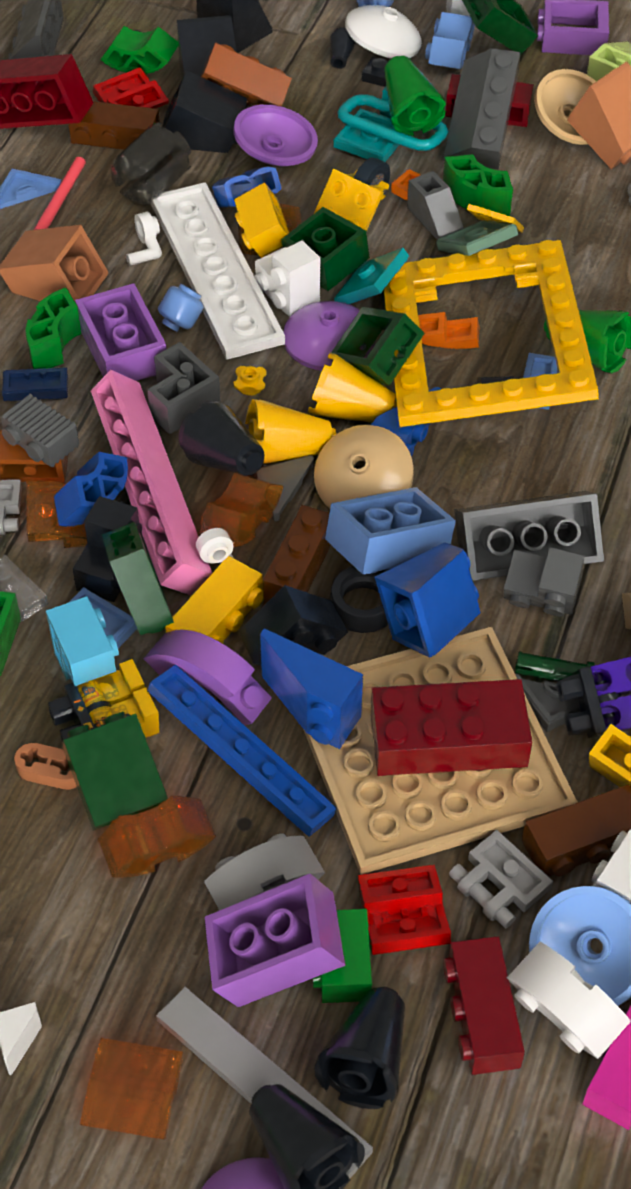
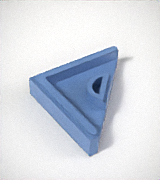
M11 169L0 186V209L55 192L61 184V179Z

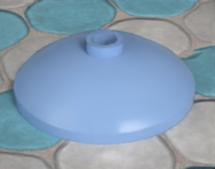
M598 886L574 887L552 897L541 908L533 922L529 938V953L539 942H542L572 963L577 973L585 982L592 986L596 984L617 1006L631 998V903L621 895ZM593 938L599 939L602 942L603 949L600 953L594 952L591 948Z

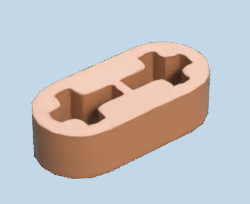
M28 743L16 751L14 761L18 775L22 779L60 789L70 790L77 787L71 770H69L67 775H62L61 770H67L69 766L63 749L38 743ZM33 758H38L39 762H33L31 767L26 766V762H31Z

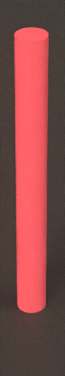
M82 157L75 158L34 230L49 228L86 164Z

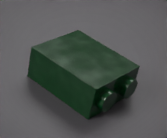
M125 712L113 714L103 719L105 725L91 730L89 725L80 726L67 732L69 738L64 739L62 742V748L93 831L156 808L168 801L166 791L136 714L127 717Z

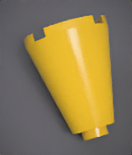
M330 352L327 358L333 361L332 365L324 364L312 400L317 402L316 408L309 407L307 413L316 416L373 423L377 416L397 407V401H395L396 394L338 355Z
M252 399L248 406L245 424H249V432L264 450L265 458L263 464L297 459L309 455H319L324 445L336 435V429L332 428L330 421L261 399Z

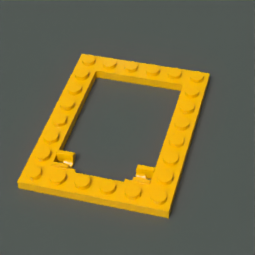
M545 240L540 243L513 245L508 248L495 250L484 249L470 256L457 253L447 257L424 258L419 261L404 263L384 289L385 306L387 311L405 313L419 328L416 303L438 300L436 286L507 275L515 276L517 288L538 285L558 373L542 374L522 379H508L487 384L479 383L451 389L444 388L429 392L422 340H420L394 378L400 427L599 399L598 386L561 240ZM398 350L394 352L395 357L398 355Z

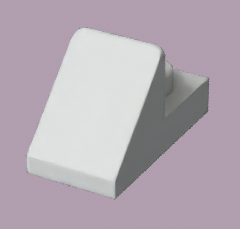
M35 1002L0 1012V1047L2 1048L9 1075L15 1071L42 1027Z

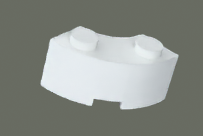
M539 942L507 977L518 990L514 995L515 998L530 1012L533 1013L537 1009L562 1031L560 1035L562 1041L578 1054L584 1050L598 1059L631 1022L626 1014L596 984L592 986L585 982L577 973L572 963L542 942Z

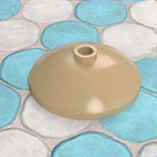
M572 69L555 70L541 80L535 91L534 103L540 120L551 133L573 144H588L567 121V118L588 88L597 82L587 74Z
M374 425L350 427L333 436L320 451L314 468L316 490L329 510L331 503L409 489L412 486L414 477L413 460L405 443L390 430ZM357 462H366L363 468H354Z

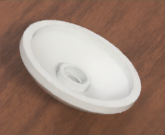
M382 5L360 6L351 10L345 20L348 34L362 47L378 55L388 58L395 56L411 58L421 48L422 39L417 28L406 16L394 8Z

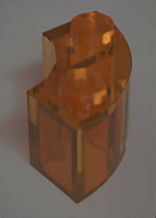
M233 473L223 495L215 502L207 503L206 510L200 520L201 529L199 536L209 529L222 528L229 534L233 547L249 543L256 537L255 530L260 523H268L272 517L284 486L252 476Z
M170 796L162 804L146 812L119 816L111 822L110 826L98 838L112 877L122 878L156 872L154 867L156 864L173 857H177L178 862H181L204 848L216 835L200 799Z

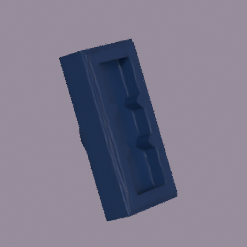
M67 367L3 370V400H22L28 394H32L38 400L68 398Z

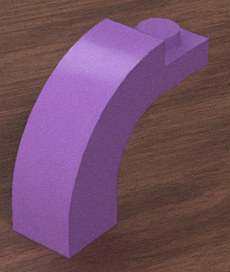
M174 630L165 633L143 658L159 675L176 664L197 684L213 693L244 726L252 724L272 699L251 676L255 669L246 660L226 645L202 633L190 630Z

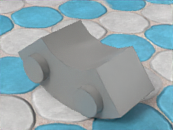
M281 833L236 857L230 856L222 859L215 866L216 871L204 883L220 911L309 873L319 880L325 874V871L304 836L286 837L285 834Z

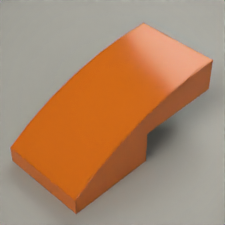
M445 312L418 315L420 329L425 333L421 338L422 344L453 349L479 348L480 325L478 317L447 321Z

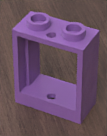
M545 0L544 9H539L537 21V41H542V52L592 55L600 46L608 43V1ZM551 24L594 26V28L551 26Z

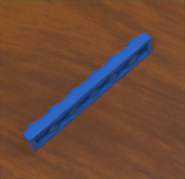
M176 664L149 683L147 692L308 837L334 817L337 810L336 806Z

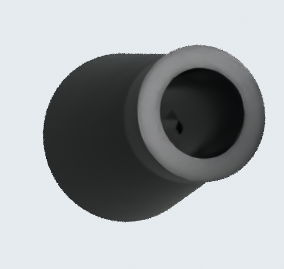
M344 27L337 28L330 36V63L337 69H342L346 66L347 60L356 44V41L348 34Z

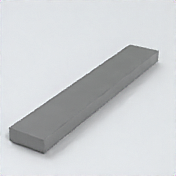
M186 987L156 1015L157 1022L250 1103L253 1095L261 1087L281 1084L354 1135L365 1148L362 1164L373 1153L371 1145ZM353 1163L346 1175L351 1178L358 1170V1167Z

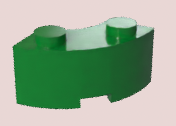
M123 26L100 61L124 73L141 67L145 74H150L160 70L169 62L178 47V41L159 26L152 31L144 33L133 31Z
M474 155L445 157L443 181L450 187L455 203L466 210L468 204L510 216L513 188L508 171L487 168L479 163Z
M66 287L40 301L36 305L37 311L31 320H27L26 339L32 369L53 368L64 364L62 354L64 347L71 339L81 335L78 306Z

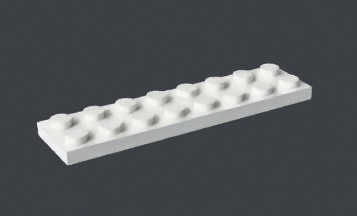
M206 182L151 195V206L192 290L202 296L200 299L204 306L202 311L226 360L284 345L285 335Z

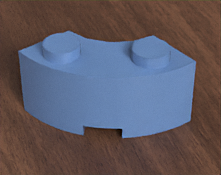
M446 12L441 13V18H437L435 22L432 43L428 42L426 47L425 59H429L428 64L462 69L466 59V51L470 49L475 24L470 16Z

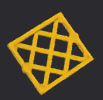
M468 204L467 210L478 220L510 223L517 226L518 232L522 233L524 227L514 217Z

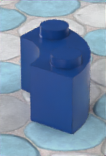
M98 452L77 471V476H74L54 495L59 526L84 524V520L99 496L114 500L126 484L128 475L127 457Z

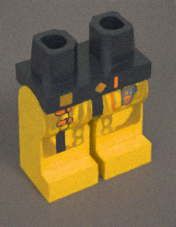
M133 659L120 663L119 670L78 686H74L73 683L64 685L65 696L48 703L49 713L55 726L71 720L75 723L73 726L59 730L62 742L64 739L69 738L67 732L84 725H89L90 730L105 725L103 719L119 712H125L126 717L136 714L145 738L160 733L158 710L149 692H147L148 690Z

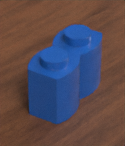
M264 167L248 170L240 176L223 178L217 181L212 186L218 207L227 208L236 207L234 199L264 182L274 195L282 187L276 168Z

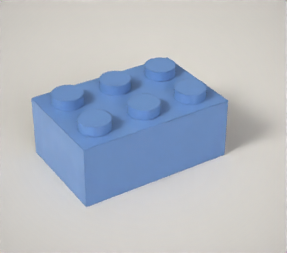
M417 487L331 503L325 540L360 573L373 574L377 571L391 569L444 542L451 544L456 520Z

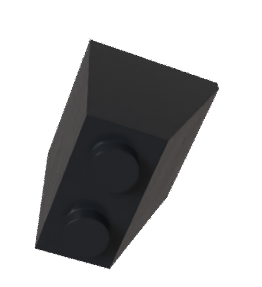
M196 0L197 18L231 15L237 53L272 33V27L258 0Z
M231 15L177 20L179 62L182 77L186 70L201 76L208 55L215 43L228 45L236 52Z
M186 70L166 110L156 145L165 148L228 153L233 143L238 145L234 137L233 127L236 117L245 109L247 98Z

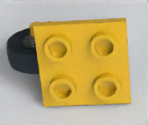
M369 158L354 174H344L333 169L314 213L325 207L367 232L380 201L385 198V192L389 189L391 174L389 165L380 159Z

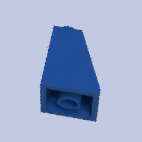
M444 542L375 576L393 640L431 658L481 613L478 604L479 593L472 582L469 570L471 566L470 559L464 549Z

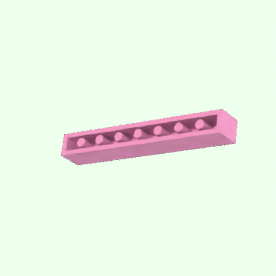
M110 370L91 390L113 455L127 457L128 475L125 488L131 505L138 509L139 523L142 524V536L160 585L191 596L212 574L209 563L201 559L196 549V541L199 536L140 383Z

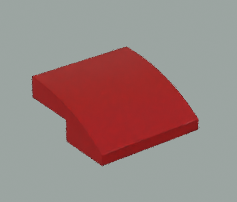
M141 67L93 85V94L102 103L154 109L169 104V99L156 80L150 82Z
M435 865L358 875L362 909H367L369 944L372 955L451 944V931L443 907V892Z

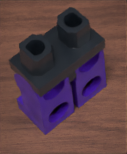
M631 657L581 668L574 672L572 676L556 683L561 702L576 698L579 700L581 712L565 716V724L569 735L587 734L588 738L601 736L610 724L621 731L631 730V695L621 697V694L631 692Z

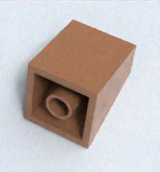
M627 61L592 84L567 118L572 127L610 169H613L620 163L626 165L631 161V66Z
M82 225L25 231L0 264V274L12 293L42 301L45 297L65 287L74 301L94 295L109 274Z

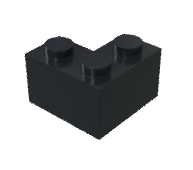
M98 497L84 520L88 544L73 567L76 591H80L84 587L102 599L112 602L116 600L121 589L110 565L102 534L135 522L141 535L142 524L139 523L137 507Z
M286 585L238 631L253 664L260 666V633L263 629H267L323 655L334 649L337 643L348 633L331 600Z

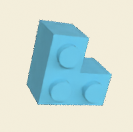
M87 596L46 610L54 654L66 680L71 679L74 686H78L116 672L114 657L119 655L116 641L112 634L106 636L103 630L106 628L103 614L100 608L93 609Z

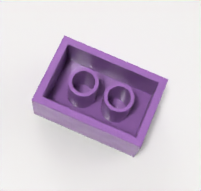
M134 283L75 300L78 306L81 333L103 377L110 370L135 381L156 375L154 356L166 350L167 347Z
M310 873L205 916L212 990L237 1007L345 966L334 893Z

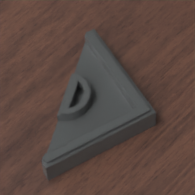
M313 455L263 467L255 473V479L274 522L280 520V515L284 508L296 495L309 469L313 468Z
M515 674L517 679H522L519 674ZM522 679L524 694L537 720L546 732L565 724V716L567 714L581 712L578 698L561 702L556 683L549 681L539 683Z

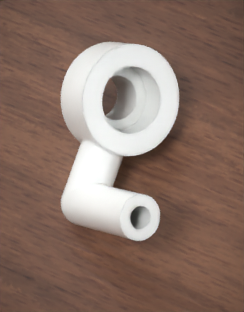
M149 212L139 213L134 217L137 235L143 244L146 243L148 249L126 254L129 266L158 259L162 255L156 239V234L160 232L157 218L151 216Z
M212 528L203 532L198 537L196 549L204 562L221 564L228 556L233 558L231 554L233 542L224 529Z

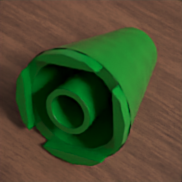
M395 56L391 58L385 65L384 73L392 125L396 131L409 136H414L413 132L419 130L426 133L436 127L444 118L446 102L443 96L408 57Z
M579 310L592 365L603 372L611 374L618 372L627 360L622 358L625 349H631V316H628L630 313L623 310ZM545 320L544 331L547 338L551 340L547 321Z

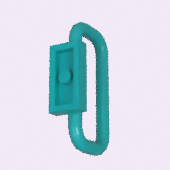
M387 87L383 88L381 99L367 94L354 95L345 101L337 111L338 118L348 126L418 151H428L436 148L448 134L447 126L442 121L433 128L436 132L430 138L417 139L350 114L357 106H369L380 110V114L391 118Z

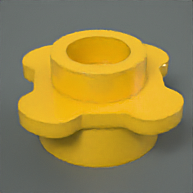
M239 366L236 368L237 380L234 381V387L242 394L256 395L265 388V383L263 382V378L267 375L265 368L253 366Z

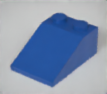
M263 629L260 633L263 679L307 734L311 735L314 740L321 744H330L340 749L361 718L363 674L267 629Z

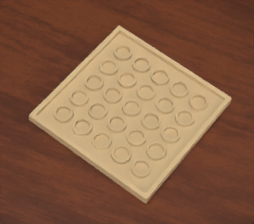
M492 627L455 636L431 658L413 649H408L346 666L363 674L361 718L340 749L330 744H321L305 732L332 804L337 808V817L360 875L484 839L496 830L504 833L524 827L525 821L578 803L526 696L525 701L533 742L528 767L377 776L370 713L372 688L517 679Z

